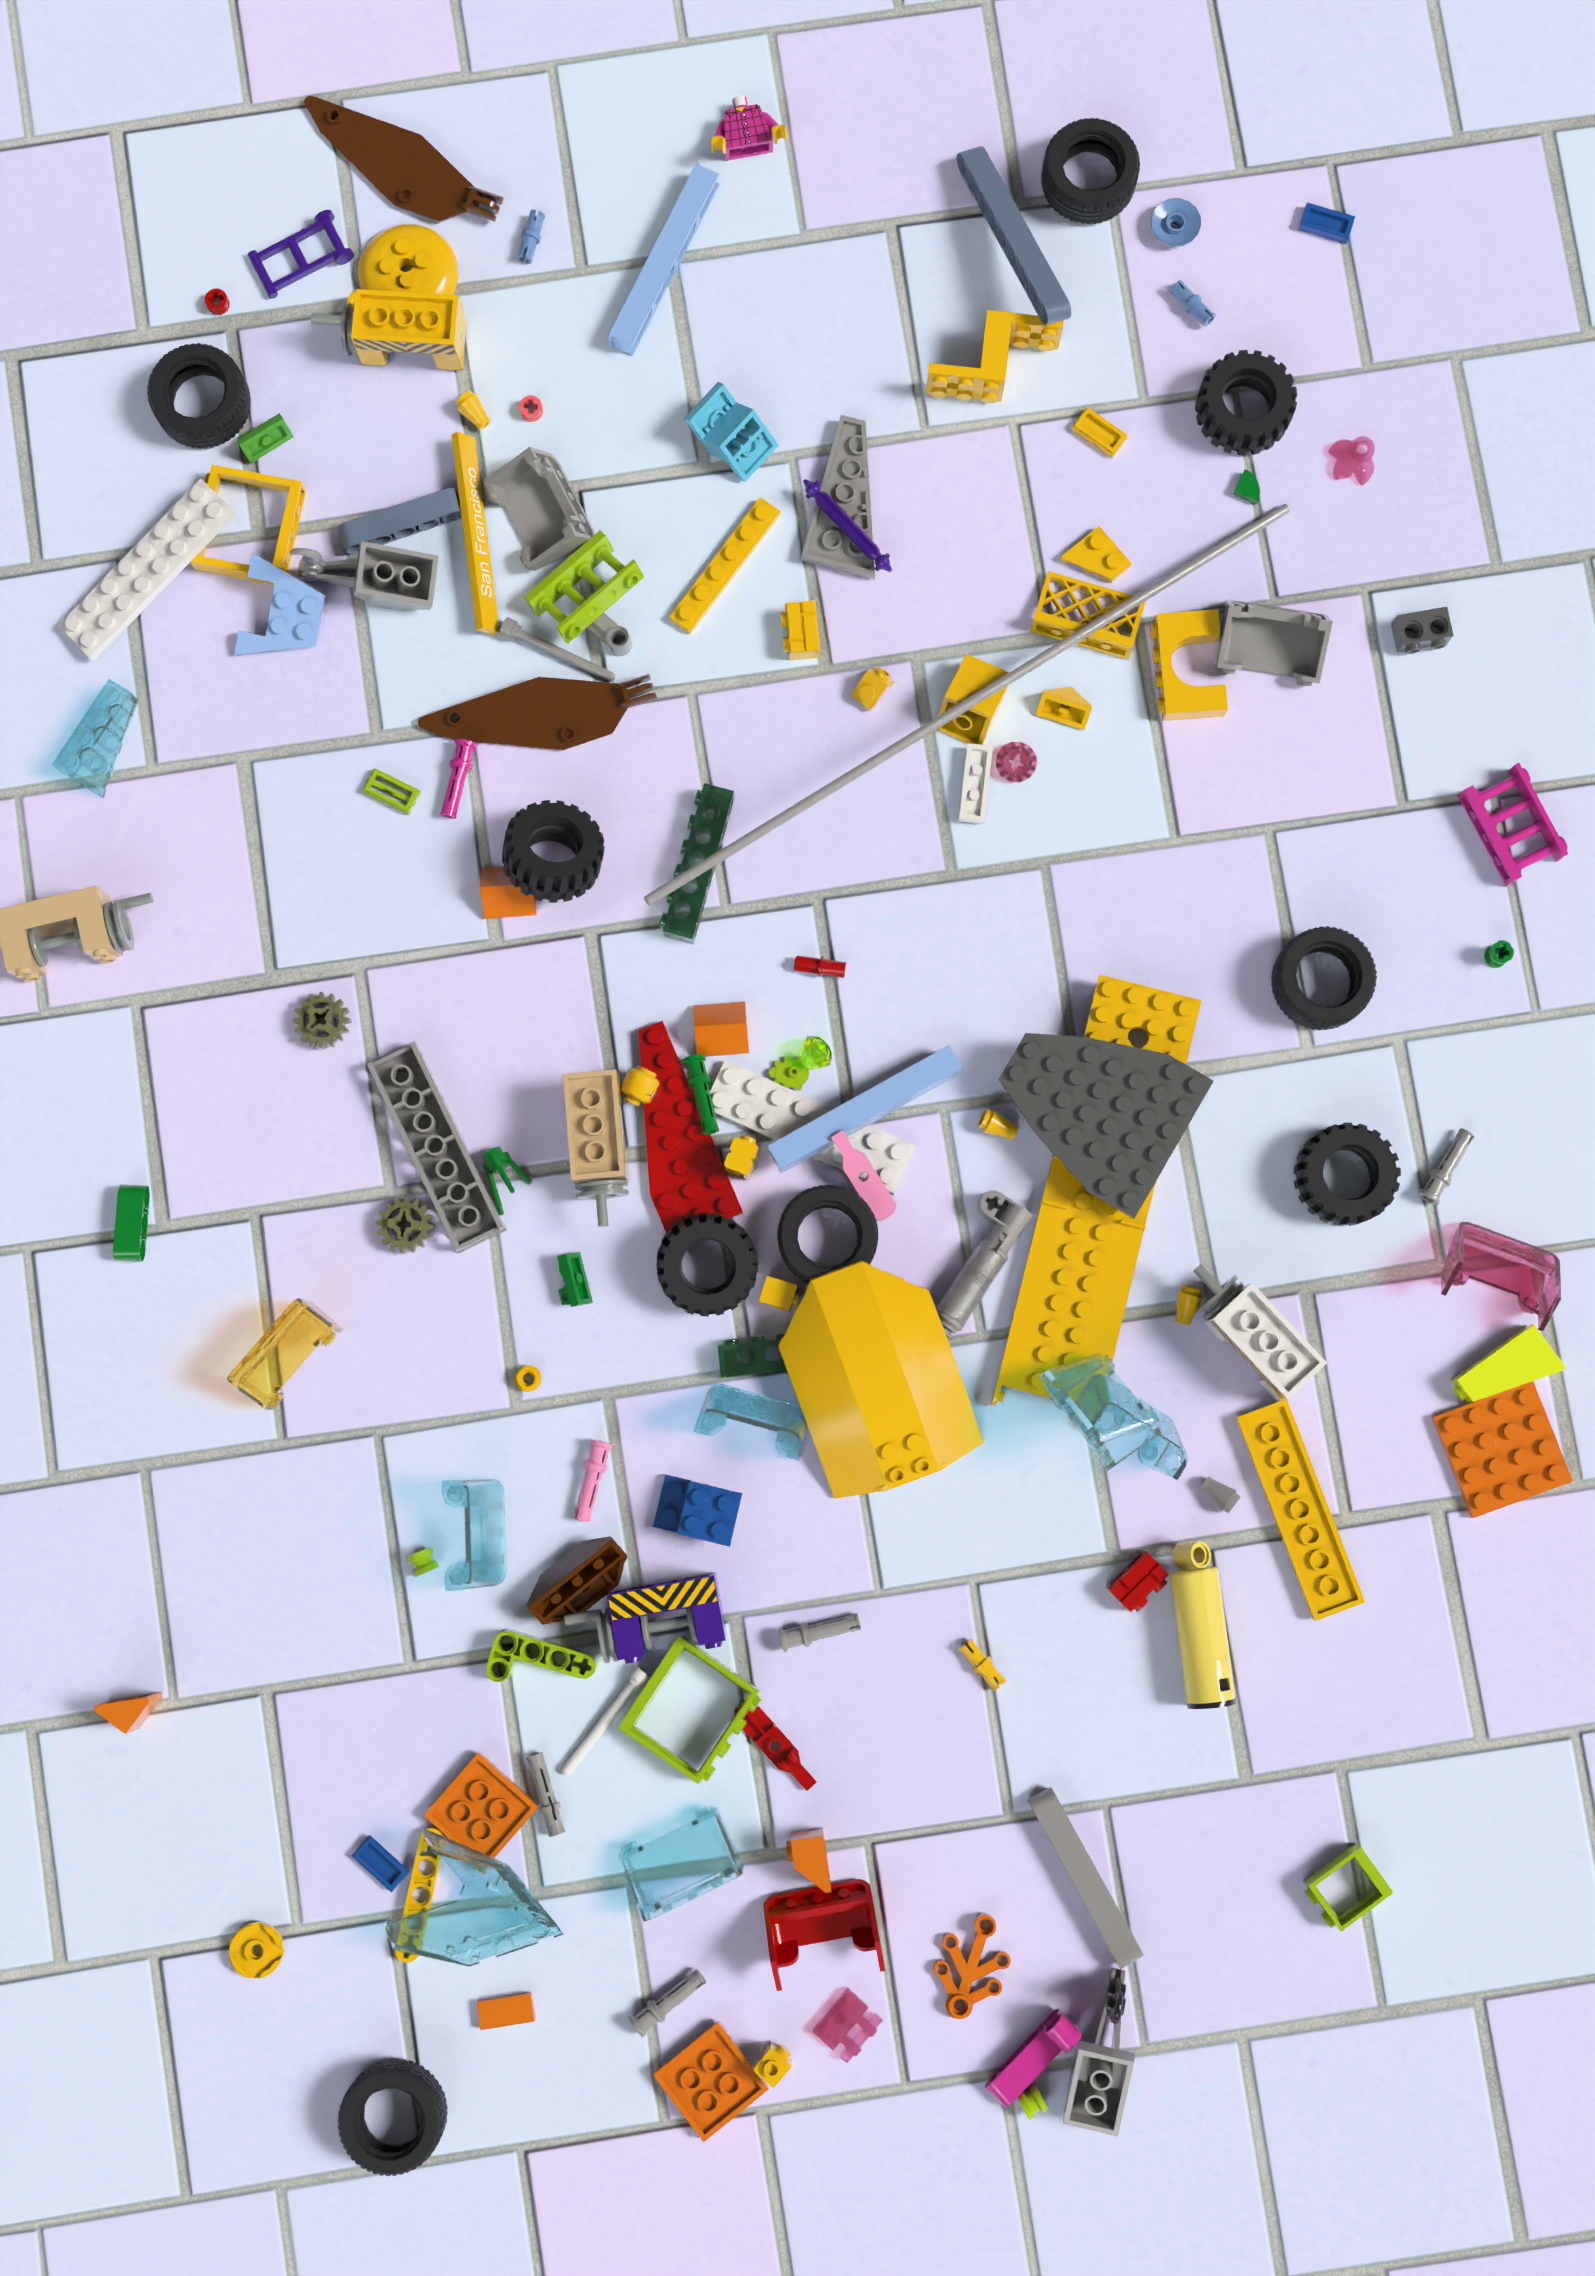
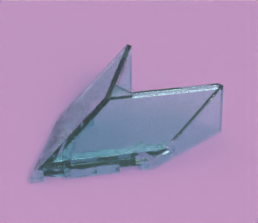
M425 1829L423 1834L431 1853L440 1855L463 1883L459 1897L455 1901L389 1922L385 1927L393 1950L468 1967L479 1964V1960L494 1955L497 1958L538 1944L540 1939L552 1935L554 1938L564 1935L560 1927L509 1864Z

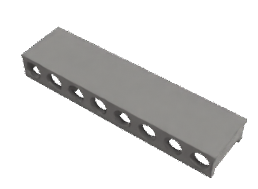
M413 1041L410 1045L373 1063H368L367 1066L455 1250L462 1253L507 1231L418 1044Z

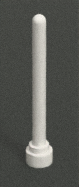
M636 1664L631 1670V1676L628 1678L630 1682L563 1766L562 1772L564 1775L572 1774L636 1690L646 1686L652 1675L643 1667Z

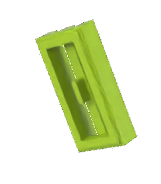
M376 768L373 769L362 790L365 794L408 815L412 811L411 808L415 806L417 797L421 794L420 790ZM376 777L412 793L411 797L375 781ZM371 786L407 802L406 806L370 789Z

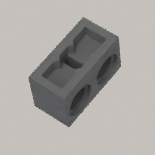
M1447 606L1397 615L1391 623L1397 653L1406 651V654H1414L1427 647H1431L1432 650L1446 647L1454 636ZM1430 626L1438 627L1441 634L1433 633ZM1405 630L1412 631L1415 634V638L1407 637Z

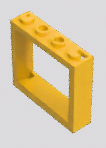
M212 465L210 473H207L205 476V483L217 495L221 480L289 492L273 559L274 565L288 573L292 557L290 551L294 549L306 495V489L302 481ZM206 546L190 562L197 571L274 585L273 582L248 577L249 565L204 557Z

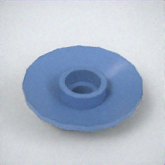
M1172 198L1161 202L1154 209L1151 218V229L1155 237L1163 244L1172 247H1180L1191 243L1198 236L1201 228V215L1197 208L1189 201L1181 198ZM1176 224L1179 229H1174L1171 225Z

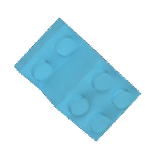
M717 382L684 418L708 453L726 461L739 480L746 482L779 446L754 409L737 403L725 385Z

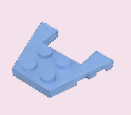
M252 553L248 577L274 583L266 636L239 630L235 654L317 646L325 594L288 574L258 554Z

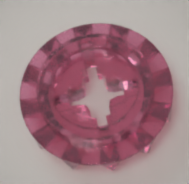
M1010 742L1004 745L997 753L996 768L1000 777L1005 778L1008 782L1021 783L1024 780L1030 779L1036 770L1037 758L1035 752L1025 743ZM1019 753L1020 763L1023 766H1018L1013 772L1012 763L1009 760H1014Z

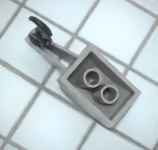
M1112 1967L1093 2044L1079 2040L1075 2050L1069 2077L1063 2124L1118 2137L1134 2065V2053L1119 2050L1121 2016L1124 2013L1126 1998H1124L1126 1984H1124L1125 1970ZM1107 2012H1110V2020L1113 2023L1111 2048L1099 2045Z

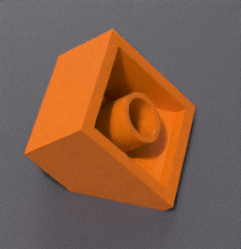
M823 1828L792 1832L791 1839L786 1841L788 1862L793 1861L794 1869L825 1893L831 1892Z

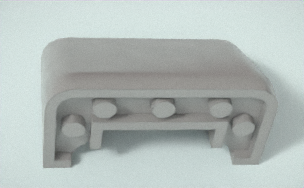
M528 447L483 481L487 488L486 493L493 503L506 507L525 544V547L520 551V560L529 570H539L575 552L595 535L557 459L548 452Z
M1226 600L1216 667L1221 668L1220 672L1226 674H1236V670L1248 669L1292 676L1294 679H1297V684L1303 686H1312L1313 683L1320 684L1333 621L1327 615Z

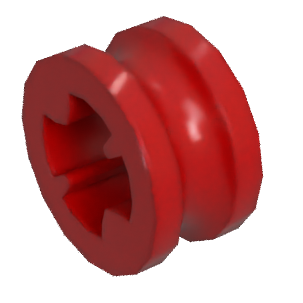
M215 288L206 293L205 303L212 314L222 315L228 311L230 302L223 290ZM215 298H220L219 306L214 305Z

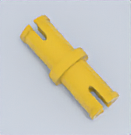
M971 1638L965 1642L966 1645H962L958 1650L974 1666L973 1671L976 1674L979 1673L992 1690L996 1691L1000 1688L997 1682L1003 1685L1007 1680L991 1663L992 1659L989 1656L986 1657Z

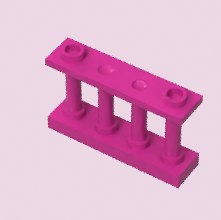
M1520 763L1515 764L1508 771L1510 778L1481 792L1476 791L1472 785L1458 795L1506 887L1522 877V869L1550 855L1554 856L1556 862L1568 855L1566 841L1558 835L1530 783L1531 778L1528 771L1522 768ZM1516 786L1523 800L1493 815L1487 812L1484 806L1486 800ZM1526 809L1529 810L1535 823L1506 837L1500 836L1496 828L1498 823ZM1541 832L1547 846L1518 860L1512 858L1508 851L1510 846Z

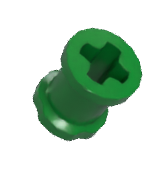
M1500 940L1486 949L1484 953L1485 963L1492 968L1502 967L1513 958L1514 949L1509 942Z

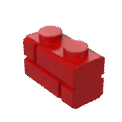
M1143 1550L1106 1589L1127 1611L1132 1612L1135 1609L1138 1612L1148 1603L1146 1597L1153 1590L1158 1593L1168 1583L1165 1578L1169 1574L1147 1551Z

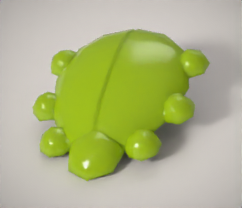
M785 1056L783 1062L776 1060L774 1062L776 1067L770 1068L768 1072L770 1077L776 1078L774 1082L782 1083L786 1088L795 1087L798 1091L802 1090V1086L809 1077V1069L803 1062V1057L798 1056L797 1059H791L789 1056Z

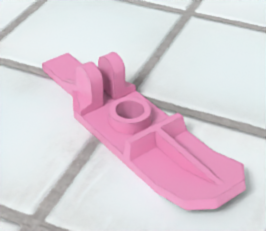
M842 1130L832 1135V1140L843 1156L842 1168L860 1197L871 1208L875 1219L884 1220L894 1214L897 1205L867 1156L852 1147ZM861 1172H867V1176L864 1179L858 1178Z

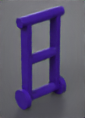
M331 210L319 212L314 217L315 223L258 253L256 250H252L247 254L270 299L278 296L277 291L333 262L343 265L354 258L352 249L344 247L332 223L335 216ZM325 230L335 251L308 264L298 243ZM289 248L299 269L272 282L262 261Z

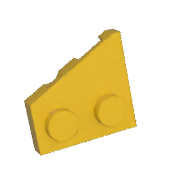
M1100 526L1061 556L1062 562L1066 564L1068 562L1081 567L1082 571L1089 574H1097L1101 579L1111 583L1131 568L1132 565Z

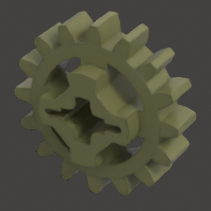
M323 992L319 993L318 998L310 994V1001L307 1003L301 1000L300 1002L304 1007L302 1009L295 1008L294 1010L299 1014V1018L293 1019V1022L299 1025L295 1032L297 1034L303 1033L300 1040L304 1043L310 1039L309 1046L312 1048L317 1043L322 1050H325L327 1043L334 1048V1041L338 1039L343 1042L344 1039L341 1034L343 1032H350L345 1027V1024L352 1023L350 1018L345 1017L350 1011L347 1007L341 1008L344 1002L341 999L335 1002L333 994H330L328 998H326ZM326 1004L324 1008H315L317 1005ZM309 1014V1023L306 1025V1017ZM322 1016L325 1019V1025L320 1024L318 1021L319 1017ZM337 1016H339V1023H338V1026H337V1028H336V1027H335V1018H336ZM320 1033H329V1034H330L329 1036H326V1037H318V1036L320 1035Z
M405 1196L404 1202H401L396 1197L394 1198L395 1204L393 1206L388 1202L385 1203L388 1209L386 1212H378L383 1216V1219L376 1221L377 1225L382 1226V1229L376 1233L379 1236H385L381 1242L382 1244L387 1245L391 1243L390 1250L395 1251L399 1247L400 1253L405 1254L406 1249L409 1248L412 1253H415L416 1245L422 1248L425 1247L424 1238L431 1240L432 1237L427 1232L428 1230H433L435 1226L428 1224V1221L434 1217L431 1214H425L429 1209L426 1205L419 1208L420 1200L415 1199L411 1203L410 1197ZM400 1209L396 1217L390 1218L395 1211ZM412 1209L418 1212L422 1221L414 1219ZM406 1219L411 1223V1226L406 1227L404 1232V1229L400 1228L399 1225L404 1223ZM389 1229L395 1230L398 1241L392 1238ZM416 1232H420V1234L414 1240L410 1241L412 1235H414Z

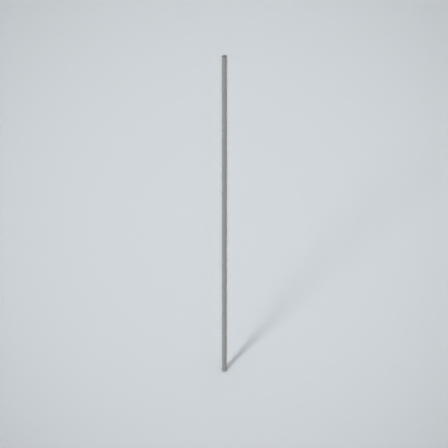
M1283 504L652 891L644 896L645 902L650 906L1282 518L1290 513L1288 505Z

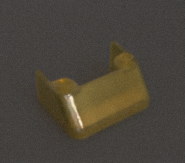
M297 1298L285 1309L227 1377V1381L262 1408L274 1410L284 1397L281 1395L283 1392L282 1387L317 1347L319 1348L322 1345L329 1346L337 1337L335 1332L341 1333L343 1328L313 1302Z

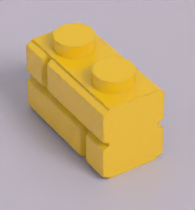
M816 601L786 603L785 612H780L781 627H787V636L783 637L784 652H789L790 660L819 658L820 642Z
M741 1135L740 1138H733L729 1149L730 1153L727 1154L724 1167L728 1174L747 1180L751 1178L754 1165L760 1153L755 1139Z

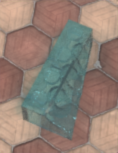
M108 679L52 765L60 773L104 799L107 791L105 789L109 778L112 777L113 766L117 754H120L123 746L122 740L125 732L129 729L138 699L129 690Z

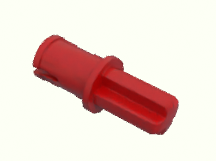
M796 956L794 970L818 974V977L827 975L844 978L846 962L823 959L824 956H821V959Z

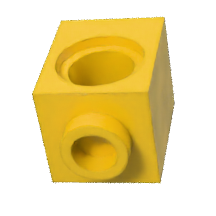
M767 1276L759 1303L790 1312L791 1307H797L801 1293L796 1291L797 1285Z

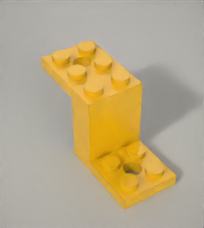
M987 310L980 368L929 363L926 394H931L937 398L952 396L963 401L979 399L985 403L1001 402L1006 378L1009 345H1014L1017 348L1037 347L1042 351L1058 350L1064 320L1045 326L1038 315Z

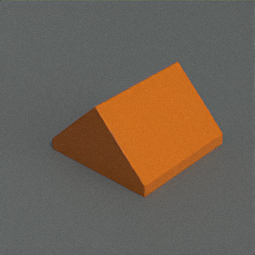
M504 866L481 868L480 894L484 919L537 915L536 899H534V896L531 894L527 896L520 892L521 887H514L510 882V877L506 876L504 872Z
M745 1001L693 1005L697 1054H704L706 1057L749 1054Z
M162 1692L110 1700L95 1705L94 1710L121 1732L128 1734L140 1729L163 1696Z

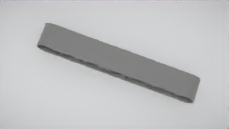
M1049 1787L1028 1799L1033 1812L1119 1968L1122 1969L1143 1957V1952L1053 1789Z

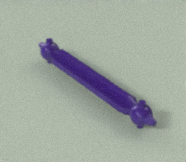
M804 479L805 496L808 499L814 497L816 504L867 558L875 561L876 571L886 570L891 572L890 555L888 553L881 554L879 547L826 492L820 491V481L811 482Z

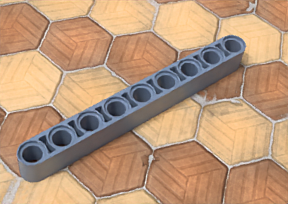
M979 146L957 153L958 169L1043 325L1046 326L1069 319L1071 317L1069 300L985 148Z

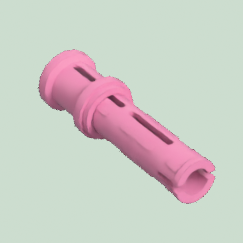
M590 1439L589 1442L591 1448L588 1460L584 1461L583 1464L585 1465L584 1468H586L585 1476L573 1516L574 1519L590 1522L602 1473L607 1471L606 1461L609 1449L613 1448V1444L596 1439Z

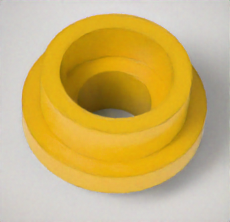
M532 1365L520 1367L515 1374V1383L522 1391H534L540 1386L542 1381L540 1371ZM528 1373L533 1375V1381L529 1384L524 1381V1376Z

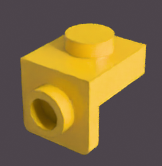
M873 667L866 671L850 695L869 710H873L886 690L892 687L894 681L890 679V674L880 667Z
M771 2041L764 2049V2056L754 2066V2072L774 2088L792 2067L791 2053L782 2044L779 2043L776 2046Z

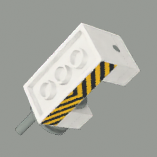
M1202 1264L1193 1270L1213 1292L1196 1310L1198 1313L1206 1312L1203 1316L1205 1319L1203 1323L1221 1342L1228 1341L1261 1376L1258 1382L1276 1401L1291 1398L1327 1364L1320 1354L1253 1283L1244 1286V1283L1241 1281L1236 1284L1235 1281L1238 1277L1234 1275L1223 1285H1220Z

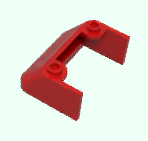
M855 1879L831 1884V1892L825 1893L819 1887L775 1894L765 1900L763 1910L769 1957L777 1991L782 1990L779 1968L788 1967L797 1962L799 1946L852 1937L853 1945L859 1951L876 1950L880 1972L886 1971L871 1887L867 1881Z

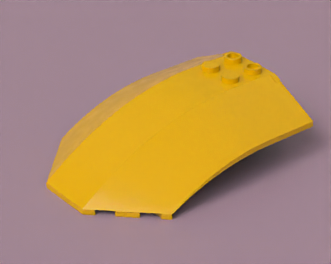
M862 1260L810 1279L801 1303L798 1304L790 1320V1325L784 1337L781 1338L778 1347L834 1499L884 1492L939 1472L984 1443L959 1369L928 1289L907 1282L903 1278L887 1271L875 1268Z

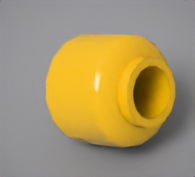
M639 1065L637 1068H630L620 1087L621 1091L626 1094L624 1100L639 1106L640 1102L650 1103L659 1086V1081L655 1078L657 1074Z

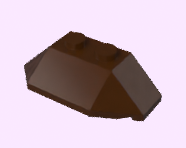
M611 1536L580 1542L540 1575L526 1607L542 1625L550 1624V1622L565 1621L564 1615L587 1611L619 1585L627 1554Z

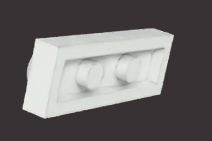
M967 743L959 821L985 823L993 746Z

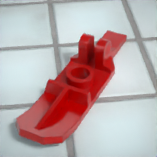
M742 1703L734 1709V1716L739 1710ZM757 1706L753 1713L748 1711L743 1719L747 1722L743 1730L779 1770L791 1773L803 1788L808 1791L817 1781L801 1764L798 1749L759 1706ZM772 1741L780 1743L781 1748L778 1751L771 1749L770 1744Z

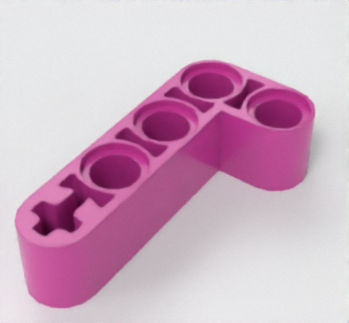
M1057 2008L989 2078L985 2088L1005 2108L1008 2107L1061 2051L1067 2053L1079 2042L1082 2037L1080 2029Z

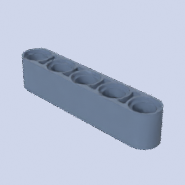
M447 488L339 525L338 531L345 552L347 554H357L361 541L384 545L462 518L459 496L455 488Z

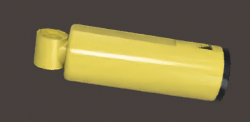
M1201 1541L1178 1543L1173 1550V1560L1180 1570L1172 1571L1170 1573L1187 1708L1211 1709L1236 1704L1219 1570L1216 1567H1207L1211 1560V1552L1206 1543Z

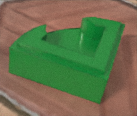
M1244 469L1233 495L1257 504L1260 496L1259 483L1251 472Z

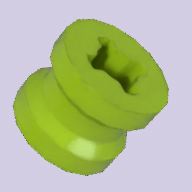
M432 1547L406 1557L408 1562L413 1565L414 1570L412 1573L414 1577L439 1567L438 1562L434 1561L432 1557Z
M1036 2084L1030 2087V2091L1022 2092L1017 2097L1029 2121L1035 2118L1036 2113L1049 2110Z

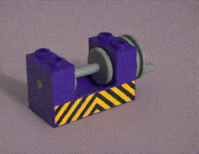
M716 1573L613 1591L607 1594L609 1607L605 1609V1614L602 1613L601 1609L564 1615L566 1626L592 1621L597 1622L599 1643L605 1664L610 1663V1657H613L614 1662L624 1659L625 1664L641 1661L648 1650L652 1649L651 1633L689 1626L692 1640L694 1642L698 1641V1645L705 1644V1649L722 1646V1641L727 1639ZM686 1608L687 1615L649 1622L648 1615Z

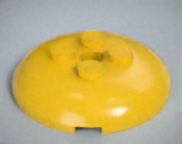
M399 224L378 233L363 250L358 265L359 286L364 290L453 295L459 278L457 259L450 244L436 231L417 224ZM412 267L408 272L402 271V268Z

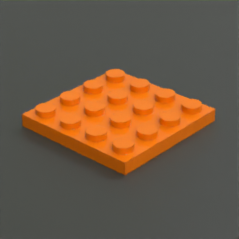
M1533 1381L1431 1417L1471 1518L1479 1517L1573 1481Z

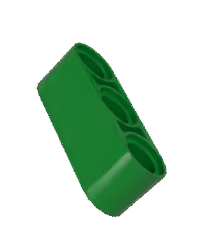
M122 1184L119 1186L113 1243V1257L115 1261L143 1262L150 1202L148 1186Z

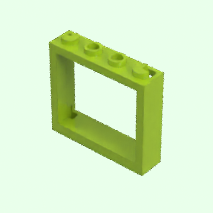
M678 1636L618 1728L695 1783L700 1784L703 1779L708 1782L716 1770L713 1764L718 1757L723 1759L731 1747L728 1741L733 1734L737 1736L740 1734L747 1723L743 1720L748 1711L753 1713L762 1699L758 1697L761 1690L684 1636ZM685 1650L749 1693L699 1770L635 1726Z

